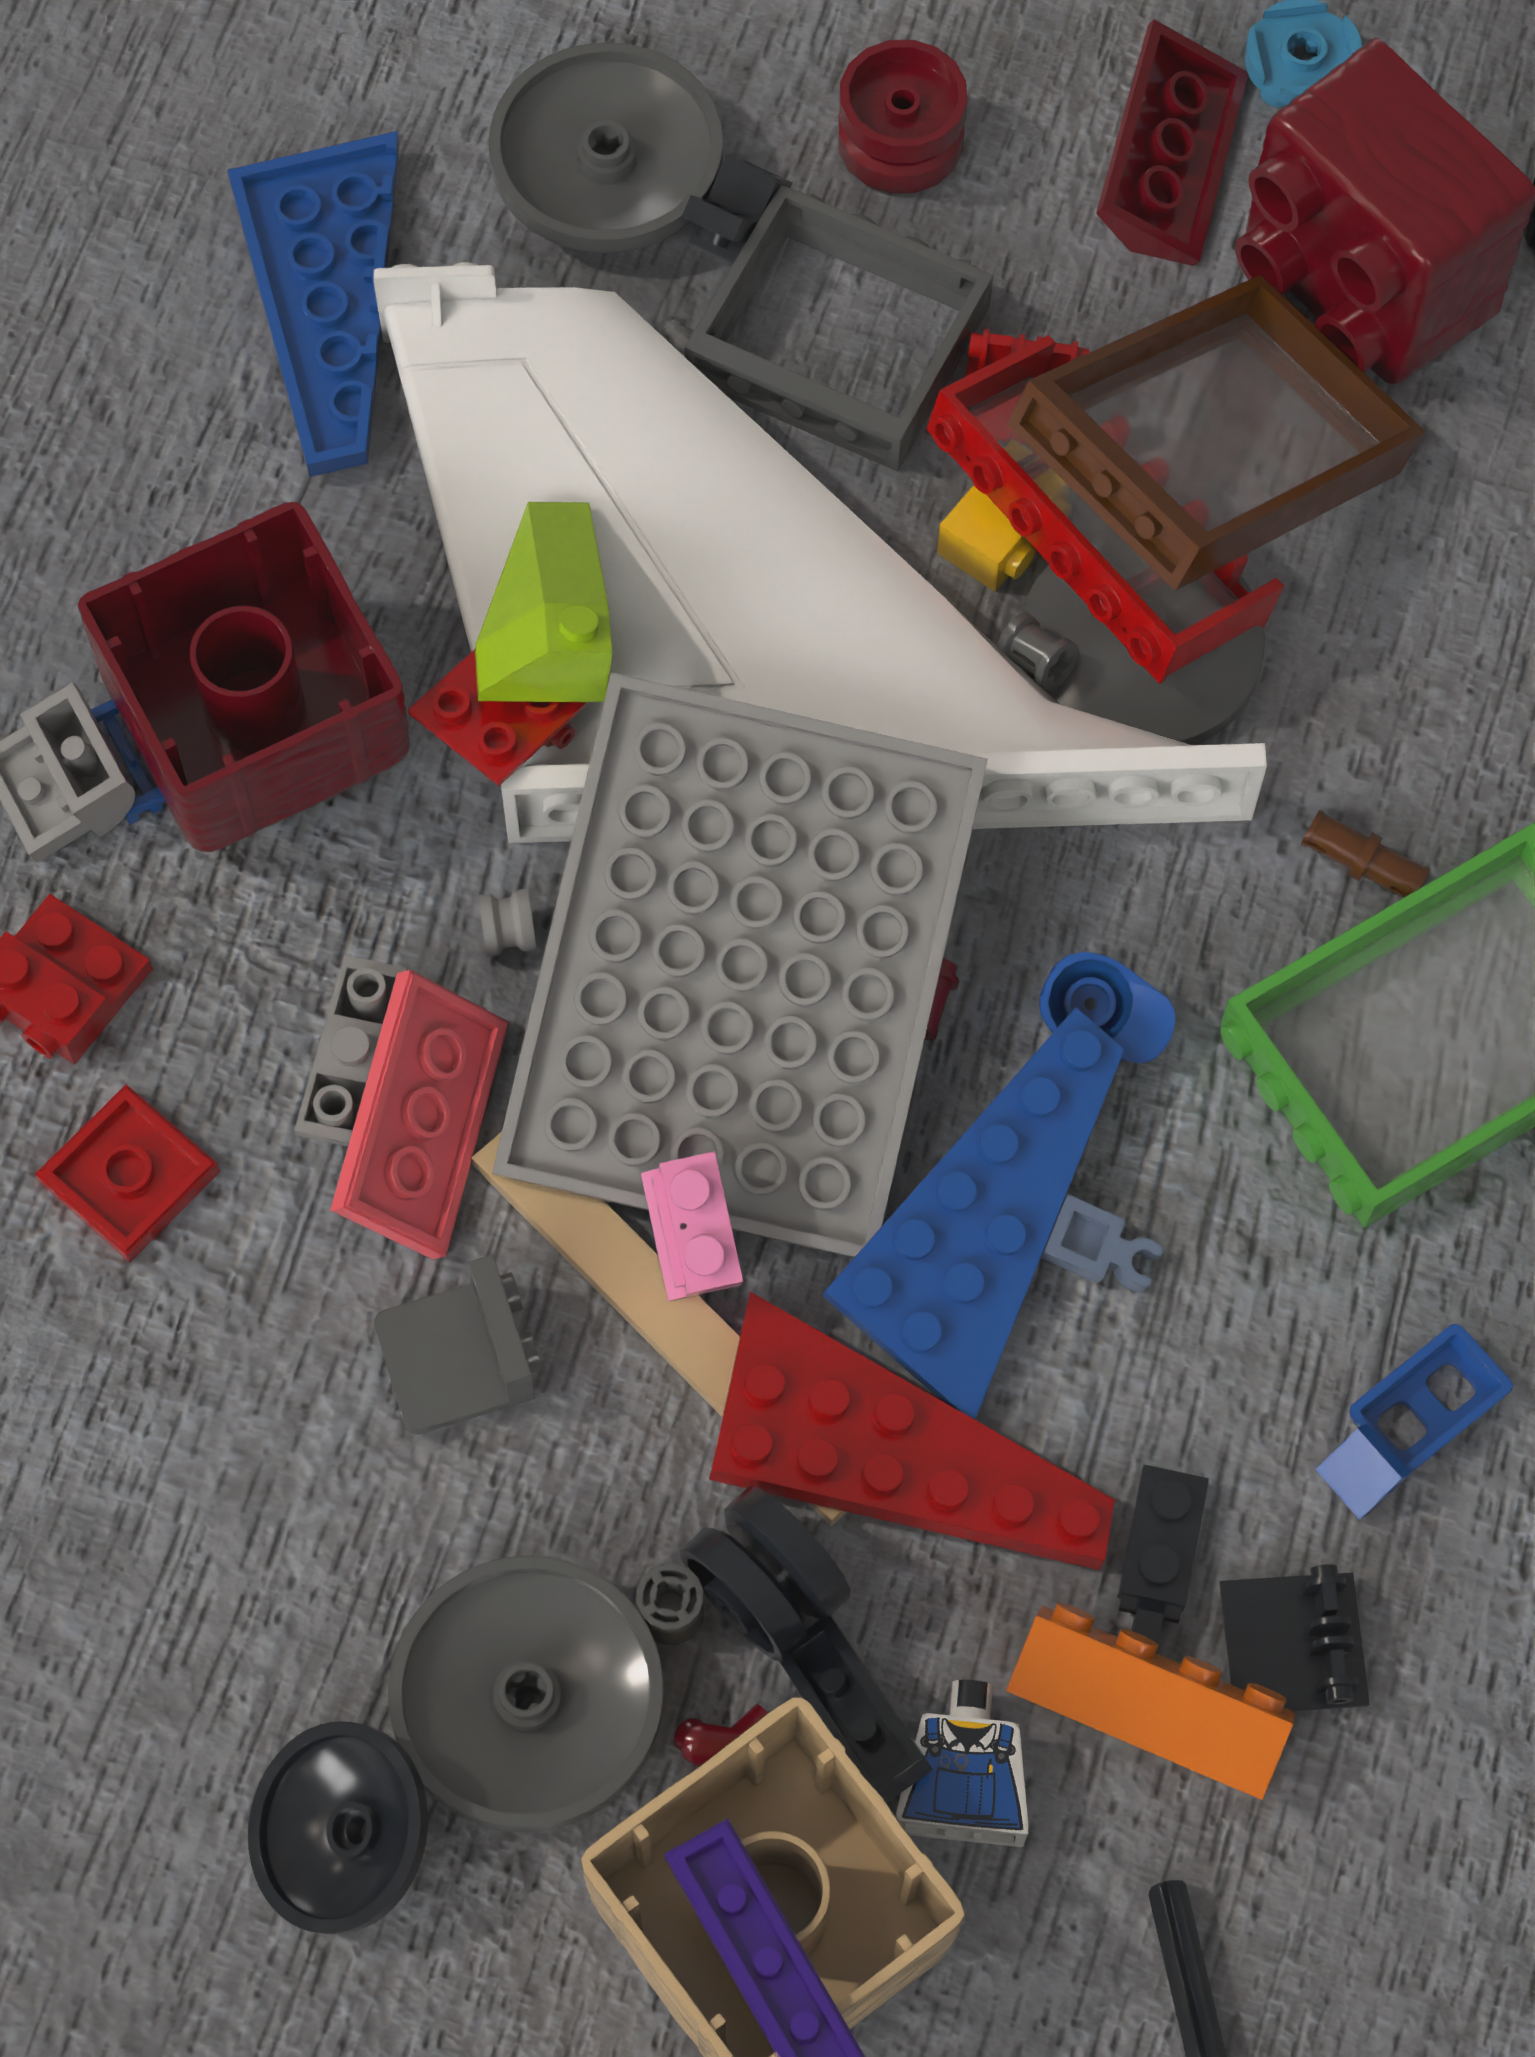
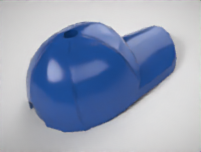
M1084 951L1065 956L1053 966L1040 993V1014L1052 1033L1077 1007L1125 1049L1121 1060L1133 1063L1152 1061L1166 1048L1174 1031L1175 1010L1170 1000L1122 963L1105 955ZM1088 998L1093 999L1096 1003L1094 1009H1086L1084 1001Z

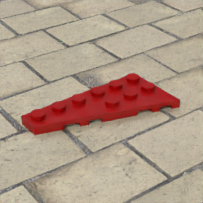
M750 1292L709 1480L742 1488H748L749 1486L758 1487L764 1492L776 1496L1091 1569H1101L1106 1558L1115 1499Z

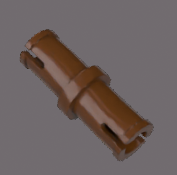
M1322 810L1318 811L1301 842L1302 846L1309 847L1350 869L1351 871L1348 876L1360 881L1363 876L1402 898L1420 889L1431 870L1427 866L1423 867L1380 844L1383 839L1381 836L1372 832L1367 837L1326 815Z

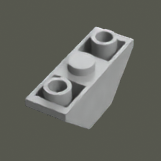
M344 955L294 1132L296 1136L343 1146L349 1145L397 973L407 971V968Z

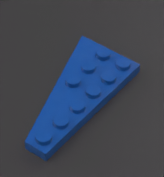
M398 131L227 170L309 477L368 463L381 326L374 287V270L388 267L400 146Z
M1077 1007L822 1294L825 1299L939 1400L974 1420L979 1412L1125 1050Z

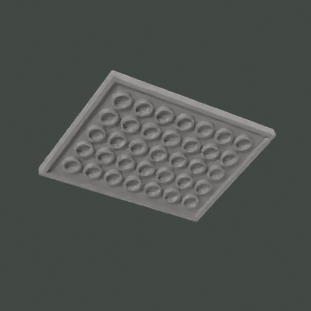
M611 672L492 1174L649 1211L641 1173L657 1169L659 1164L715 1151L732 1230L854 1258L882 1227L988 759Z

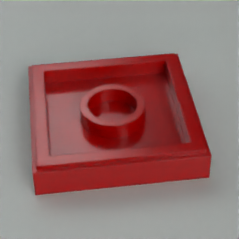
M126 1084L35 1173V1176L43 1187L130 1263L221 1171L218 1163Z

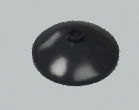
M338 1721L317 1725L297 1735L278 1752L265 1770L253 1798L248 1823V1849L257 1884L267 1902L282 1918L292 1925L314 1933L347 1934L376 1923L398 1904L418 1872L427 1840V1800L418 1770L408 1753L392 1737L372 1726L355 1722ZM366 1822V1833L362 1840L361 1831Z

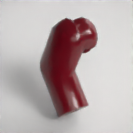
M755 1704L732 1727L703 1723L700 1718L686 1719L679 1724L674 1733L675 1746L681 1751L682 1757L687 1762L700 1767L765 1717L768 1712L759 1704Z

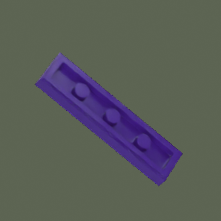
M725 1819L665 1853L667 1864L776 2056L865 2057L729 1819Z

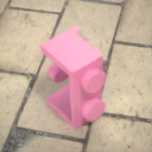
M715 1151L659 1164V1168L641 1173L668 1301L740 1286L743 1278Z

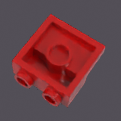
M49 894L15 936L5 931L0 937V1025L5 1020H8L24 1031L21 1034L22 1038L39 1054L52 1059L57 1053L75 1065L153 970L150 959L52 894Z

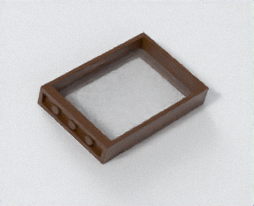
M1261 275L1029 380L1007 422V425L1174 591L1400 474L1426 433L1424 429Z

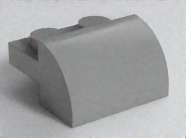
M73 682L21 713L20 716L25 726L0 741V801L27 853L37 862L42 861L90 830L99 837H102L124 819L135 800V791L82 692Z

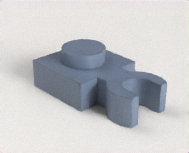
M1066 1194L1041 1259L1095 1283L1104 1279L1107 1269L1114 1271L1121 1285L1129 1290L1140 1292L1150 1286L1152 1279L1135 1271L1132 1265L1133 1256L1141 1255L1146 1259L1155 1261L1162 1255L1164 1249L1157 1242L1148 1238H1137L1132 1241L1121 1238L1120 1235L1126 1223L1125 1219Z

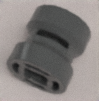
M661 1564L651 1568L641 1578L636 1590L637 1609L649 1627L654 1641L663 1645H679L690 1640L699 1631L704 1620L703 1588L699 1578L689 1568L679 1564ZM673 1591V1592L678 1593L679 1595L674 1594V1593H667V1592Z

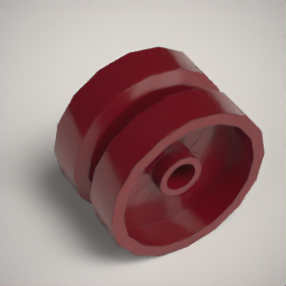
M887 40L866 48L848 64L840 81L838 149L850 173L865 185L887 193H917L938 185L955 170L963 151L964 123L967 112V84L957 63L938 47L917 40Z

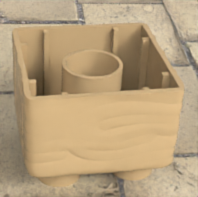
M802 1697L791 1698L768 1713L695 1771L676 1782L602 1836L586 1850L581 1858L586 1886L598 1913L613 1931L621 1945L626 1948L643 1976L677 2023L699 2048V2052L703 2057H777L665 1860V1853L725 1819H729L849 2029L853 2028L937 1964L950 1950L965 1917L962 1903L951 1887L934 1868L926 1854L921 1853L884 1799L847 1756L845 1747L838 1739L834 1738L813 1706Z

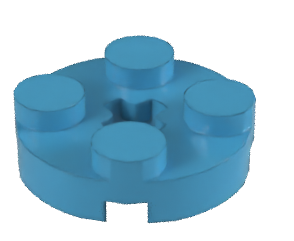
M1284 0L1273 4L1264 11L1263 19L1257 22L1255 26L1253 24L1248 33L1244 55L1247 73L1253 84L1260 89V96L1264 102L1279 108L1289 105L1291 100L1301 95L1307 88L1326 76L1336 66L1345 62L1356 50L1362 47L1359 32L1347 16L1343 15V19L1340 20L1336 15L1327 12L1328 4L1318 0ZM1299 45L1304 46L1307 53H1316L1317 56L1312 57L1311 60H1300L1295 58L1293 53L1295 46Z

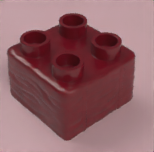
M1375 37L1365 46L1356 50L1345 62L1336 66L1326 76L1307 88L1301 95L1291 100L1289 105L1282 107L1271 118L1266 129L1258 167L1249 174L1248 181L1252 195L1251 208L1249 209L1246 233L1238 238L1235 243V254L1248 280L1261 275L1281 295L1290 290L1317 317L1315 327L1363 373L1371 369L1385 382L1394 385L1411 377L1414 372L1421 370L1429 362L1435 360L1443 352L1464 339L1469 333L1480 328L1500 312L1505 292L1508 289L1511 270L1518 257L1524 230L1529 223V217L1535 204V186L1519 168L1447 103L1392 48L1380 38Z
M287 502L273 507L251 519L238 523L234 528L181 549L160 562L137 572L132 571L121 579L89 591L79 599L78 609L105 688L118 709L182 834L194 849L201 852H213L225 848L245 837L255 834L259 830L296 815L340 794L356 784L363 783L371 777L391 769L404 760L409 752L410 738L404 703L405 695L398 673L358 607L343 575L305 508L298 502Z

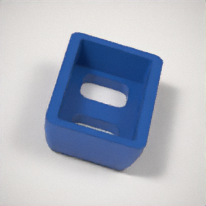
M1452 1324L1350 1406L1349 1414L1350 1419L1357 1428L1368 1423L1409 1471L1413 1472L1509 1394L1513 1384L1510 1378L1461 1325ZM1445 1365L1454 1366L1472 1385L1475 1391L1474 1396L1457 1410L1446 1409L1426 1385V1380ZM1397 1404L1405 1405L1426 1429V1435L1407 1450L1398 1449L1377 1424V1420Z

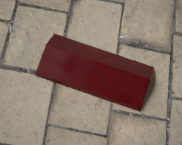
M1155 19L1147 26L1096 214L1130 252L1194 266L1201 258L1248 73L1246 70Z

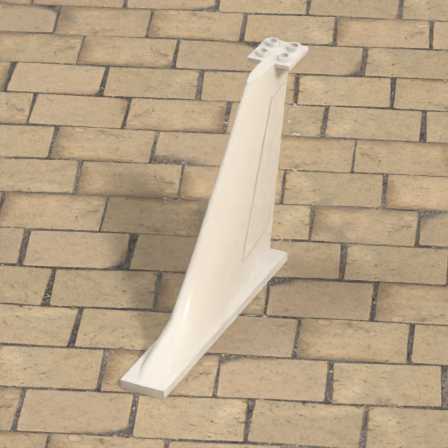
M470 262L440 267H418L412 264H399L392 268H377L374 270V287L382 339L384 342L391 343L471 652L475 649L476 641L527 502H589L609 609L613 652L609 680L611 672L987 758V766L972 829L1252 820L1267 768L1265 743L1189 745L1058 704L615 292L575 287L497 288L495 268L493 266L477 265ZM587 702V706L571 720L570 726L575 729V735L565 748L559 749L555 745L551 747L542 746L501 784L508 843L571 841L604 702Z

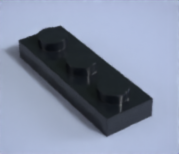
M831 1616L826 1620L820 1619L806 1629V1639L780 1663L802 1698L813 1706L834 1738L838 1739L845 1747V1753L884 1801L888 1803L930 1773L933 1768L835 1620Z

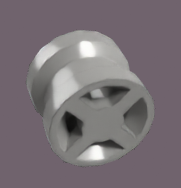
M528 888L515 890L508 898L497 899L492 894L478 895L486 957L500 955L504 948L518 947L524 952L537 950Z

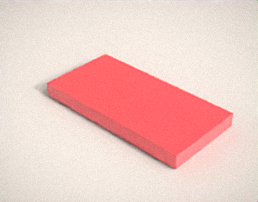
M412 970L397 973L330 1211L431 1259L446 1257L509 1021Z

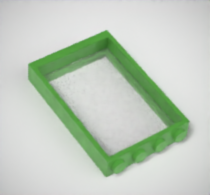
M1535 822L1227 1000L1220 1024L1222 1026L1220 1029L1221 1037L1227 1049L1237 1060H1246L1258 1077L1256 1079L1257 1088L1265 1103L1273 1111L1281 1110L1294 1128L1292 1131L1293 1139L1301 1154L1309 1162L1314 1163L1317 1161L1331 1180L1329 1188L1338 1206L1348 1215L1354 1213L1364 1228L1535 1127Z

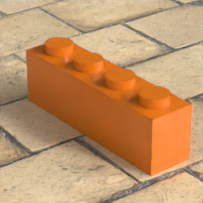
M1058 1602L1054 1610L1043 1605L1041 1606L1007 1686V1692L1263 1800L1294 1724L1295 1712L1284 1707L1287 1700L1284 1696L1254 1683H1248L1246 1690H1242L1220 1680L1222 1675L1220 1669L1194 1657L1184 1656L1182 1663H1178L1156 1653L1159 1645L1136 1632L1120 1629L1117 1637L1092 1626L1095 1618L1091 1614L1069 1604Z

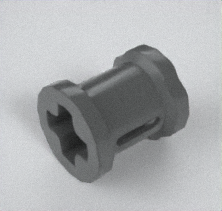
M1027 612L1017 615L1009 622L1006 629L1001 633L996 645L1015 664L1033 674L1036 683L1047 691L1054 690L1064 683L1073 671L1079 655V648L1076 643L1067 638L1058 640L1040 628V623L1036 618Z

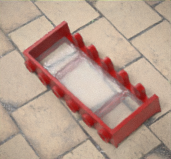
M1049 334L940 389L926 428L932 435L935 443L940 449L948 452L969 475L974 486L990 498L1009 519L1014 530L1032 544L1048 562L1054 574L1064 579L1085 602L1091 614L1098 621L1106 625L1127 648L1131 658L1138 665L1143 666L1159 685L1165 681L1168 675L1252 627H1265L1284 585L1275 578L1248 593L1238 582L1248 561L1247 554L1174 591L1007 425L1028 381L1044 374L1056 344ZM1116 417L1102 424L1100 427L1124 449L1129 437V428L1126 422ZM1154 459L1141 466L1164 488L1168 479V470L1161 460ZM1193 501L1184 506L1183 508L1204 528L1208 520V514L1203 504L1199 501Z

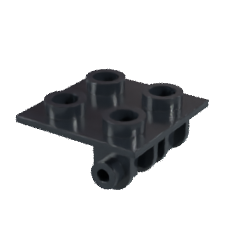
M1324 1564L1310 1568L1311 1575L1219 1582L1231 1685L1242 1690H1246L1248 1683L1269 1688L1287 1699L1284 1707L1292 1711L1368 1707L1370 1705L1353 1572L1338 1573L1337 1565Z

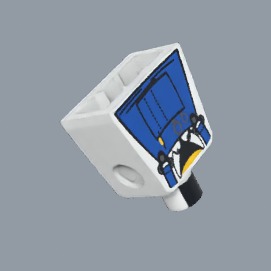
M955 1680L952 1682L950 1714L927 1713L922 1715L915 1742L933 1770L901 1793L896 1818L908 1835L1015 1847L1024 1846L1028 1834V1814L1019 1724L1014 1722L990 1720L993 1685L978 1680Z

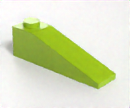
M527 502L476 641L475 661L478 701L604 702L613 652L608 601L589 502Z

